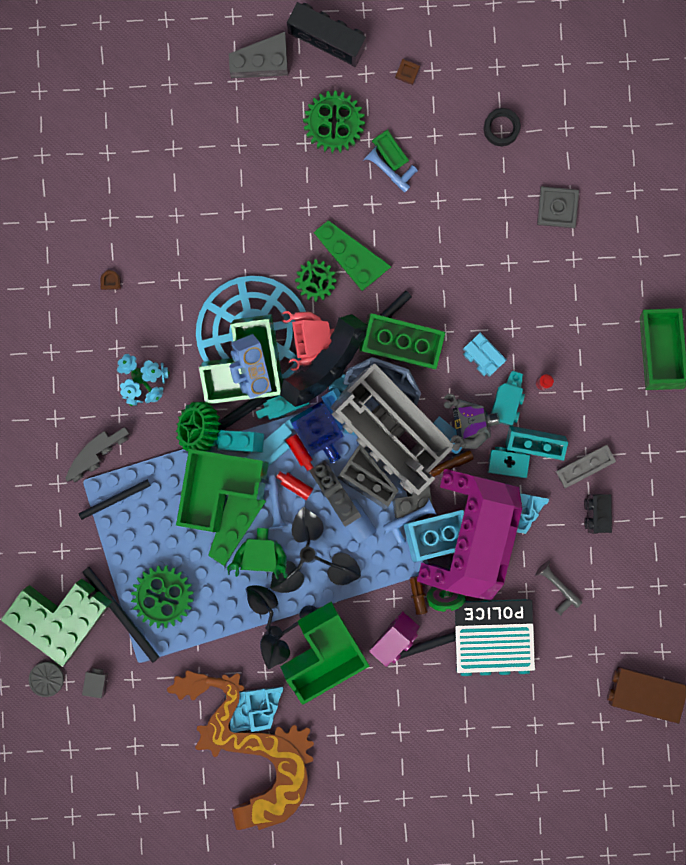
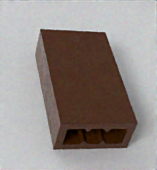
M619 666L617 670H614L612 675L613 687L609 689L607 694L608 704L677 724L680 723L686 700V684Z

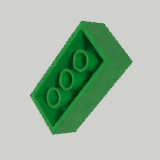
M368 313L366 337L362 341L359 351L437 369L446 332Z

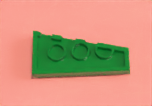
M329 220L314 232V235L361 291H364L391 268L389 264Z
M228 495L222 514L220 532H216L208 556L225 566L266 500Z

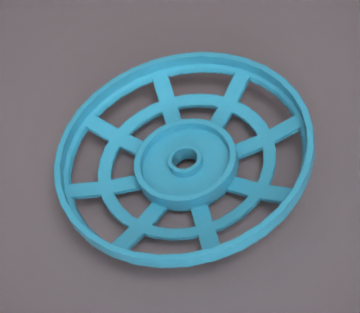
M245 276L230 280L211 293L199 312L196 323V341L200 356L204 362L210 361L204 348L215 345L222 359L229 358L222 349L221 343L233 342L231 325L228 334L218 336L221 318L232 323L234 319L268 315L273 306H276L282 314L286 309L277 299L283 291L295 302L300 312H306L304 306L289 288L274 279L263 276ZM245 282H264L276 288L271 296L259 292H247ZM232 285H238L239 295L229 299L221 308L211 303L223 290ZM249 298H259L267 302L262 310L251 309ZM241 300L243 311L236 316L226 311L232 304ZM208 309L217 314L213 323V338L202 340V322L204 314ZM288 314L283 315L286 321L290 319ZM291 320L287 324L282 321L273 323L275 335L276 330L287 328L284 346L277 343L279 361L284 356L288 359L301 360V358H297V355L289 350L293 336L292 322H295V320ZM293 361L294 364L290 368L296 367L297 362ZM289 368L282 374V379L290 377L295 371Z

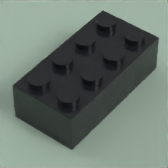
M297 2L287 21L288 34L356 67L366 48V36H364L362 31L348 28L347 24L343 21L330 19V16L325 12L320 11L318 13L314 11L313 7L307 3L301 4Z

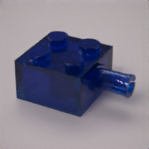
M323 400L289 419L310 456L323 449L330 463H334L341 458L333 443L343 438L344 435Z

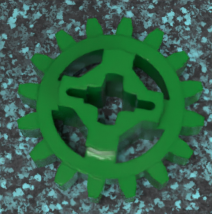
M315 259L314 264L307 261L308 266L301 265L303 271L296 272L300 276V278L295 279L296 283H300L296 288L297 290L302 289L301 296L307 294V300H310L311 297H314L315 302H317L318 297L325 300L324 295L331 296L329 290H335V287L332 285V283L337 282V279L332 278L335 275V271L330 272L331 266L325 267V261H322L321 264H318L317 259ZM315 268L323 270L324 273L317 272ZM308 271L309 277L303 281L304 275ZM312 273H314L317 279H321L319 280V288L315 283H311L313 281ZM329 280L328 286L323 290L324 282ZM312 288L317 293L309 292L307 289Z

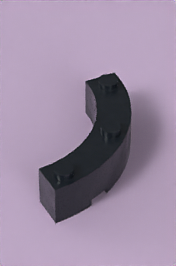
M353 314L339 317L330 337L332 342L329 347L323 349L311 362V367L305 372L301 370L285 378L280 396L294 407L307 404L325 391L336 379L342 376L343 371L349 365L362 341L365 339L368 325Z

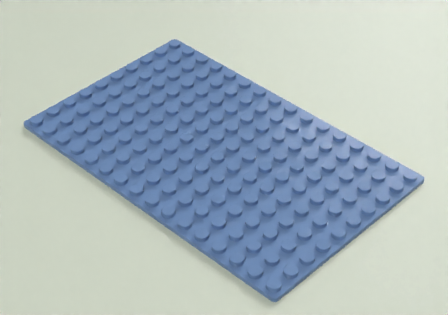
M371 397L364 405L372 412L379 404ZM326 405L242 431L264 433L265 440L291 417H294L299 424L291 430L292 434L288 438L298 433L313 459L311 461L312 465L316 467L323 461H326L336 478L359 446V443L356 441L357 435L345 434L343 429L340 430L336 426L330 431L333 417ZM218 444L211 446L210 451H206L243 458L250 453L218 450ZM367 446L364 448L368 454L371 452ZM184 449L91 477L83 482L90 507L147 479L151 484L150 487L93 514L120 606L160 657L267 624L269 612L265 615H260L250 608L247 601L246 588L252 585H259L270 589L273 572L240 570L239 568V576L235 577L236 570L230 571L229 575L227 571L228 565L232 563L241 545L247 539H257V528L269 529L272 527L274 519L269 489L264 490L263 499L266 500L265 504L226 565L223 566L208 556L216 532L176 526L188 451ZM288 449L268 467L267 477L262 479V483L268 482V476H277L281 471L284 474L290 473L313 488L308 499L304 500L281 485L282 481L277 478L281 518L283 523L289 527L269 529L268 540H276L287 555V561L293 562L297 568L301 560L300 551L306 547L307 541L299 543L293 538L292 524L297 513L303 507H306L317 515L323 523L324 529L321 537L314 541L310 540V547L317 552V556L332 563V558L336 553H346L357 562L361 571L359 579L347 585H336L330 581L327 575L329 565L317 560L313 563L304 562L299 570L304 575V582L299 589L289 593L271 590L278 600L277 607L272 609L274 613L271 622L299 614L300 610L305 606L310 605L319 608L331 601L335 603L409 580L412 576H418L421 563L429 564L427 559L412 562L404 525L399 527L406 540V543L401 546L398 545L392 531L386 533L383 525L398 519L395 518L393 502L385 510L338 479L351 501L354 499L358 501L377 529L375 533L358 544L348 528L341 522L310 471H307L305 466H300L291 449ZM375 460L378 467L398 489L394 499L408 497L406 491L399 484L401 480L394 473L390 475L383 468L385 464L381 460L378 462ZM228 495L225 496L224 507H225V504H226ZM158 565H160L162 570L168 565L169 571L175 567L176 574L182 571L181 578L188 577L185 583L192 584L188 590L194 591L193 594L189 595V598L194 599V601L188 602L192 609L185 610L188 616L181 615L183 621L179 622L176 619L175 626L169 622L168 628H165L163 623L160 628H157L156 622L152 626H149L150 620L142 622L144 616L137 617L140 610H133L137 603L131 602V600L136 598L131 592L137 591L133 584H140L137 577L144 579L142 572L145 571L150 574L149 568L151 567L157 571ZM153 580V587L155 589H161V580ZM172 586L171 594L175 597L179 596L180 589L177 586ZM147 589L148 593L160 596V601L167 599L175 604L179 603L177 600L165 597V592L157 594ZM147 597L145 603L148 607H153L155 601L152 597ZM165 604L163 611L166 614H171L173 608L171 605ZM130 635L137 661L139 663L149 661L150 659Z

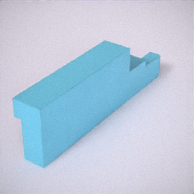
M291 417L264 440L263 453L250 452L244 458L269 462V467L290 449L284 440L292 434L291 430L299 422L294 417Z

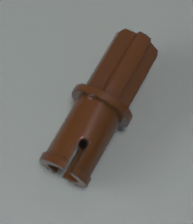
M418 576L410 577L413 594L411 598L414 600L416 615L428 613L424 597L426 593L423 592L422 583L417 582Z

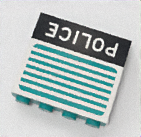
M531 599L465 601L462 607L455 610L457 673H460L461 676H472V672H480V675H491V672L509 675L511 671H518V674H529L531 670H535Z

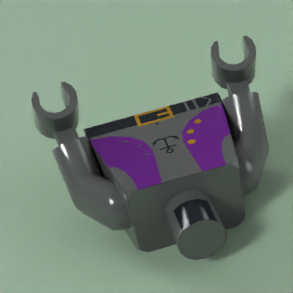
M447 394L444 397L445 400L450 401L444 403L445 408L455 407L453 408L457 435L453 436L450 443H455L452 447L454 451H458L460 447L463 449H477L491 437L490 426L500 424L498 413L488 415L484 406L461 399L456 400L453 394Z

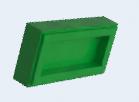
M388 130L372 140L376 149L394 172L409 162Z

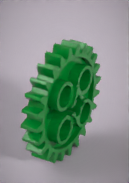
M327 91L326 97L319 94V101L313 98L314 106L308 104V108L311 111L304 112L309 117L303 119V123L308 124L304 126V131H309L306 137H313L311 144L317 142V149L324 146V152L331 148L332 154L335 149H338L339 153H341L342 147L348 151V144L355 146L354 139L360 140L358 133L364 132L360 128V126H365V122L361 121L364 118V114H359L362 107H355L357 100L351 102V95L344 98V92L340 96H337V91H334L333 96L330 95L329 91ZM333 106H336L337 123L335 138L332 139ZM326 108L330 111V114L322 116L320 111ZM345 109L349 112V115L341 117L339 112ZM326 127L329 129V133L321 135L319 130ZM339 129H347L348 134L346 136L339 135Z
M158 565L157 571L151 567L149 568L150 574L145 571L142 572L144 579L137 577L140 584H133L137 591L131 592L132 595L136 596L131 602L137 603L133 610L139 609L140 612L137 614V617L143 615L142 622L150 620L149 626H152L154 622L157 623V628H160L162 623L165 628H168L169 622L175 626V620L177 619L179 622H182L181 615L187 617L188 613L185 610L192 609L188 605V602L194 601V599L189 598V595L193 594L194 591L188 590L192 584H186L185 582L188 577L182 579L181 575L183 572L180 571L176 574L175 567L171 571H169L168 565L164 567V570ZM154 579L161 580V589L153 587ZM172 586H177L180 589L179 596L175 597L171 594ZM147 589L157 594L165 592V597L177 600L179 603L175 604L167 599L160 601V596L148 593ZM147 597L154 599L155 604L153 607L146 605L145 600ZM165 604L172 606L173 612L171 614L164 613L163 606Z

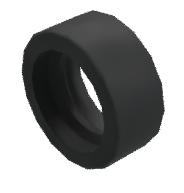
M499 108L489 113L483 130L485 137L490 143L503 147L515 141L520 133L521 124L515 112L510 109ZM503 116L511 120L513 132L507 138L494 136L491 131V123L495 118Z

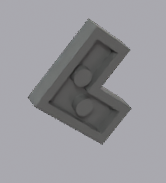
M428 485L419 495L413 492L409 497L393 499L395 518L404 517L424 507L428 502V498L432 504L430 486Z

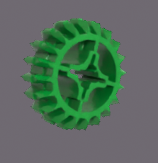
M191 402L190 405L185 406L184 410H181L182 415L178 416L179 422L176 423L178 428L175 431L178 433L176 439L179 440V445L186 451L189 449L210 451L211 446H215L214 440L218 439L217 433L220 432L218 426L221 425L218 422L220 416L217 415V410L210 404Z

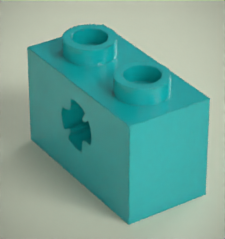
M495 447V450H490L487 473L527 478L530 455L516 451L514 453L506 452L507 448ZM507 457H510V460L513 461V465H509L510 468L504 463V459H508Z

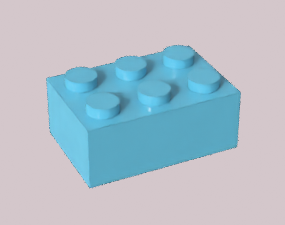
M464 510L404 524L412 562L455 552Z

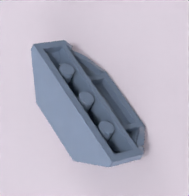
M373 357L347 369L343 382L345 385H349L362 371L376 364L417 406L421 392L409 369Z

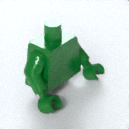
M257 528V539H247L241 545L232 563L227 567L228 575L230 571L236 570L235 577L239 576L240 568V570L274 572L277 579H279L278 575L283 573L284 578H287V555L276 540H268V528Z

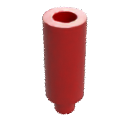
M548 374L536 380V386L540 390H546L554 383L553 377Z
M298 433L288 438L286 442L300 466H305L307 471L313 469L314 466L311 463L313 459Z
M280 471L276 478L282 481L281 485L304 500H307L313 491L312 487L290 473L284 474Z

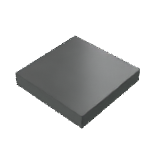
M541 186L537 225L575 229L579 190Z

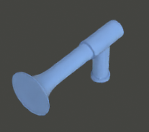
M376 147L364 159L375 163L404 193L410 188L406 182L418 171L416 167L411 165L408 171L400 177L381 160L376 152Z
M270 475L264 489H269L273 508L274 520L272 527L269 529L286 528L289 526H286L281 518L276 475Z
M428 498V502L424 507L402 518L383 525L386 533L393 532L398 545L401 546L406 543V540L399 527L423 515L435 514L437 516Z

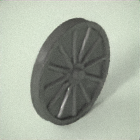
M40 663L29 674V686L38 696H53L63 686V673L54 663Z

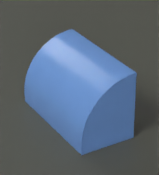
M354 499L352 502L361 514V517L346 527L359 544L375 533L377 529L358 501Z

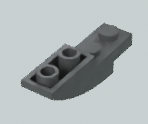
M124 427L109 436L108 432L103 431L90 441L73 461L65 478L67 482L73 480L75 483L84 477L83 474L88 470L93 472L100 467L99 463L103 461L99 454L106 455L113 450L111 447L115 444L121 445L128 441V436L131 435L128 428Z
M326 461L309 470L345 527L361 517V514Z

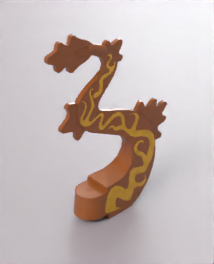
M187 670L185 678L175 676L174 684L167 688V692L176 694L179 700H182L186 695H189L191 700H195L201 693L209 689L210 686L220 688L226 694L225 701L211 716L208 725L197 726V731L200 732L201 737L195 746L196 750L208 749L212 752L213 757H217L221 749L229 752L260 755L268 758L276 769V779L271 787L251 795L250 801L231 808L236 830L247 829L256 825L258 830L285 822L296 812L306 793L308 779L305 764L313 761V757L306 753V750L314 745L313 741L307 740L310 729L307 727L298 731L297 726L292 725L288 733H285L280 726L276 727L275 735L268 733L232 732L228 725L239 703V692L244 690V686L239 684V673L234 674L232 677L223 674L222 678H216Z

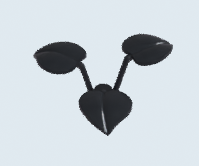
M303 507L295 516L292 524L293 538L299 543L307 541L306 547L300 551V563L296 568L293 562L287 561V578H284L283 573H280L278 575L279 579H277L273 572L270 589L280 593H289L299 589L304 582V575L299 571L304 562L313 563L317 560L329 565L327 575L330 581L336 585H347L359 579L361 571L357 562L346 553H336L332 558V563L317 556V552L310 547V540L314 541L321 537L324 529L323 523L317 515Z
M248 586L246 592L250 608L260 615H265L269 612L268 623L265 627L267 631L263 634L260 641V649L266 667L271 669L284 663L290 657L288 644L279 639L299 624L296 622L284 631L278 626H271L274 613L272 609L278 605L276 595L270 589L263 586ZM310 605L305 606L300 610L299 616L303 618L318 608Z

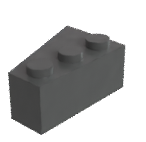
M285 32L229 53L231 79L288 76Z
M360 444L337 477L385 510L398 493V489Z

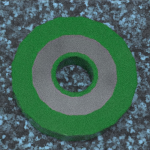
M433 586L427 592L429 606L441 612H446V609L454 611L462 607L466 599L465 595L445 591Z

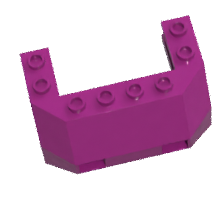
M444 469L440 488L466 494L468 499L451 568L447 569L438 565L421 563L417 582L449 592L492 600L505 582L522 512L520 488Z

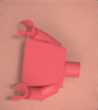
M284 311L282 315L288 314L290 317L287 321L282 320L283 323L287 324L291 320H295V322H292L297 358H301V360L291 358L288 363L297 362L296 367L290 368L293 371L297 370L301 365L303 367L311 365V362L323 349H327L332 342L330 337L334 328L330 329L327 321H322L319 316L312 312H295V314H291L289 311Z

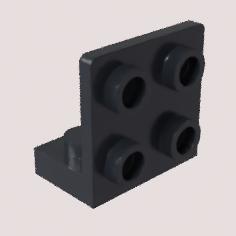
M587 494V498L584 499V509L587 510V518L584 519L585 529H588V533L592 534L612 533L611 494Z

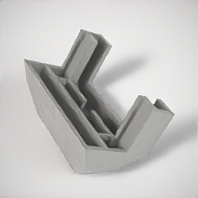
M376 364L362 371L330 407L334 411L331 415L339 423H345L343 428L349 434L354 432L358 436L356 441L363 448L367 446L371 450L369 454L377 462L381 460L385 464L383 468L390 475L394 473L401 480L399 484L410 494L414 492L419 495L435 479L429 472L452 450L453 443H450V440ZM371 397L379 404L372 412L364 405ZM404 432L417 443L410 451L398 440Z

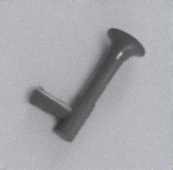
M548 561L538 569L535 575L545 576L567 598L555 609L561 616L572 604L578 608L582 601L553 574L549 567L550 561Z

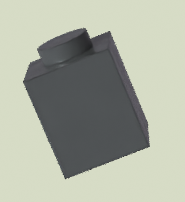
M100 668L88 670L85 674L82 695L95 698L104 697L108 673L103 672V669Z

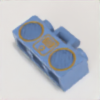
M252 334L231 342L233 347L231 355L235 363L230 364L229 367L233 382L235 384L239 383L242 393H246L249 398H255L272 391L261 344Z

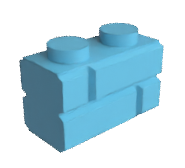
M481 332L463 348L465 358L469 362L474 361L478 365L476 369L483 376L487 374L490 377L507 361Z

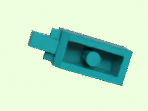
M511 371L507 382L498 387L491 414L498 413L500 423L508 426H513V423H517L520 415L517 409L519 404H523L525 394L522 393L523 388H521L523 374Z
M279 395L263 403L265 408L256 411L258 419L266 416L269 417V420L277 419L309 406L310 403L294 407Z
M219 430L218 439L214 440V443L218 444V450L263 453L264 433Z

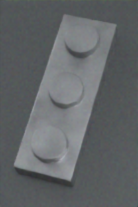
M605 445L555 472L563 487L567 488L615 463L616 460L608 445Z

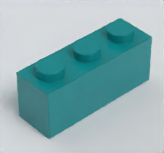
M509 426L505 444L507 450L564 460L568 440L566 436Z

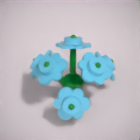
M125 354L117 362L119 365L117 371L125 374L132 372V379H127L125 383L120 384L122 398L127 399L126 403L130 406H137L138 402L143 403V401L135 399V397L141 395L142 392L139 387L140 384H143L149 391L146 394V403L160 400L163 395V387H154L152 389L147 381L156 382L157 378L162 375V382L165 384V379H168L170 374L168 367H164V363H161L160 370L158 369V363L148 360L145 361L144 367L140 369L137 368L136 357Z

